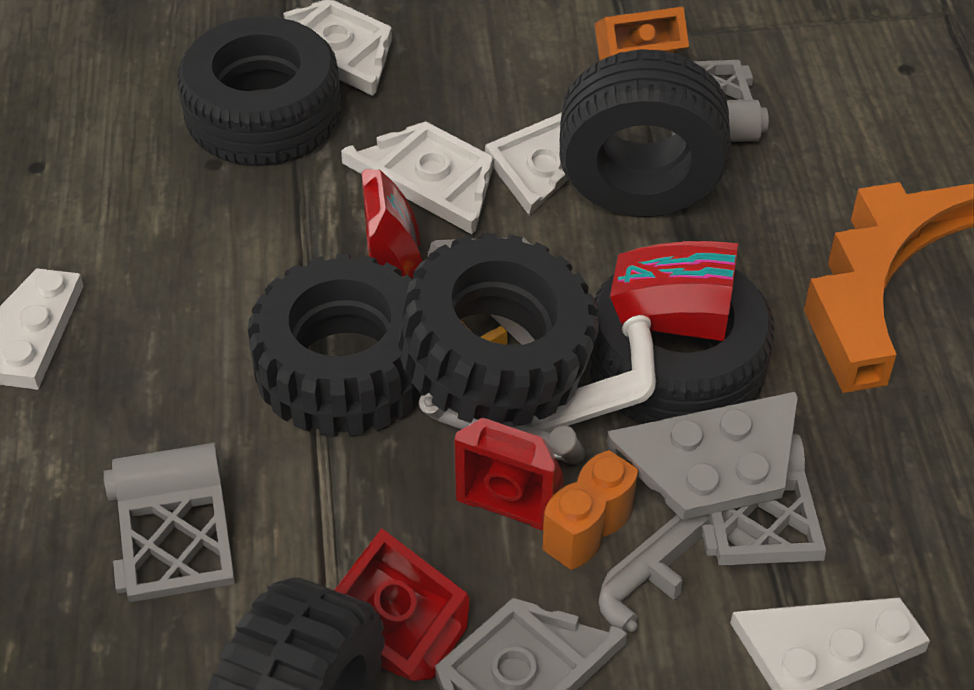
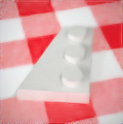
M561 113L488 143L485 146V153L493 156V168L529 216L568 181L563 172L559 156Z
M36 268L0 306V385L39 389L83 289L80 273Z
M900 598L739 611L732 613L730 622L772 690H837L926 652L930 642Z

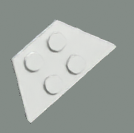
M322 0L313 3L307 8H297L284 13L285 19L297 21L311 28L327 41L336 56L339 80L370 95L376 93L392 41L391 26L334 0Z
M428 122L407 127L402 132H391L377 137L376 146L357 152L354 146L351 145L341 151L342 164L359 173L365 169L381 170L395 183L406 199L470 234L476 231L493 169V156Z

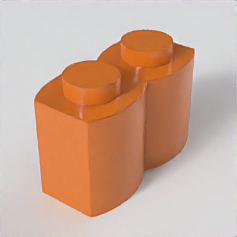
M610 450L601 452L591 458L581 469L577 482L561 488L549 500L544 512L542 550L570 570L578 568L592 559L601 546L602 538L618 531L629 520L634 508L638 469Z

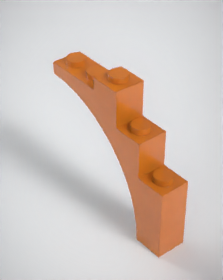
M900 182L858 189L851 222L855 229L835 233L828 266L833 275L810 279L804 306V312L842 393L888 385L897 354L888 335L884 318V290L897 270L915 253L947 235L974 227V183L906 194Z

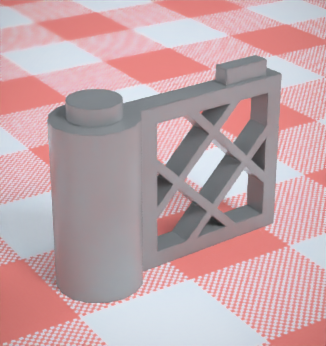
M740 60L695 61L694 63L706 69L718 81L725 94L738 99L727 100L730 142L759 141L761 133L768 131V111L766 107L761 108L758 100L752 99L748 85L753 83L749 65L741 66ZM715 75H732V76H731L729 79L724 80V79H721V78H719V77H717V76H715Z
M798 433L792 434L784 490H795L797 500L789 508L776 500H770L743 506L738 510L730 509L708 514L710 525L702 526V536L706 556H717L718 565L824 560L826 547L805 474L804 448ZM757 507H760L778 519L766 529L747 516ZM787 525H790L807 535L809 543H790L778 536V534ZM738 527L757 540L752 545L729 546L727 536Z
M215 442L112 459V469L104 470V483L108 501L116 499L118 501L123 559L113 561L117 594L127 592L129 603L235 584L222 479ZM213 503L214 516L202 531L182 520L191 507ZM154 513L165 520V522L147 540L133 531L132 517ZM174 527L194 539L178 559L158 547ZM216 530L218 542L210 538ZM134 543L141 547V550L136 555ZM204 545L220 556L222 570L199 574L188 567L187 564ZM150 555L170 566V569L160 581L138 584L137 571Z

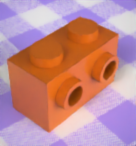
M684 6L604 17L594 24L599 60L620 52L639 49L662 50L675 54L689 47Z

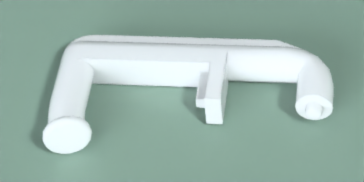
M637 315L628 319L622 326V332L629 338L632 371L580 388L577 387L570 401L566 405L558 406L556 413L541 420H538L535 415L532 423L526 425L550 432L561 425L569 426L647 400L653 394L656 384L653 342L649 329L651 327L650 319L644 315Z

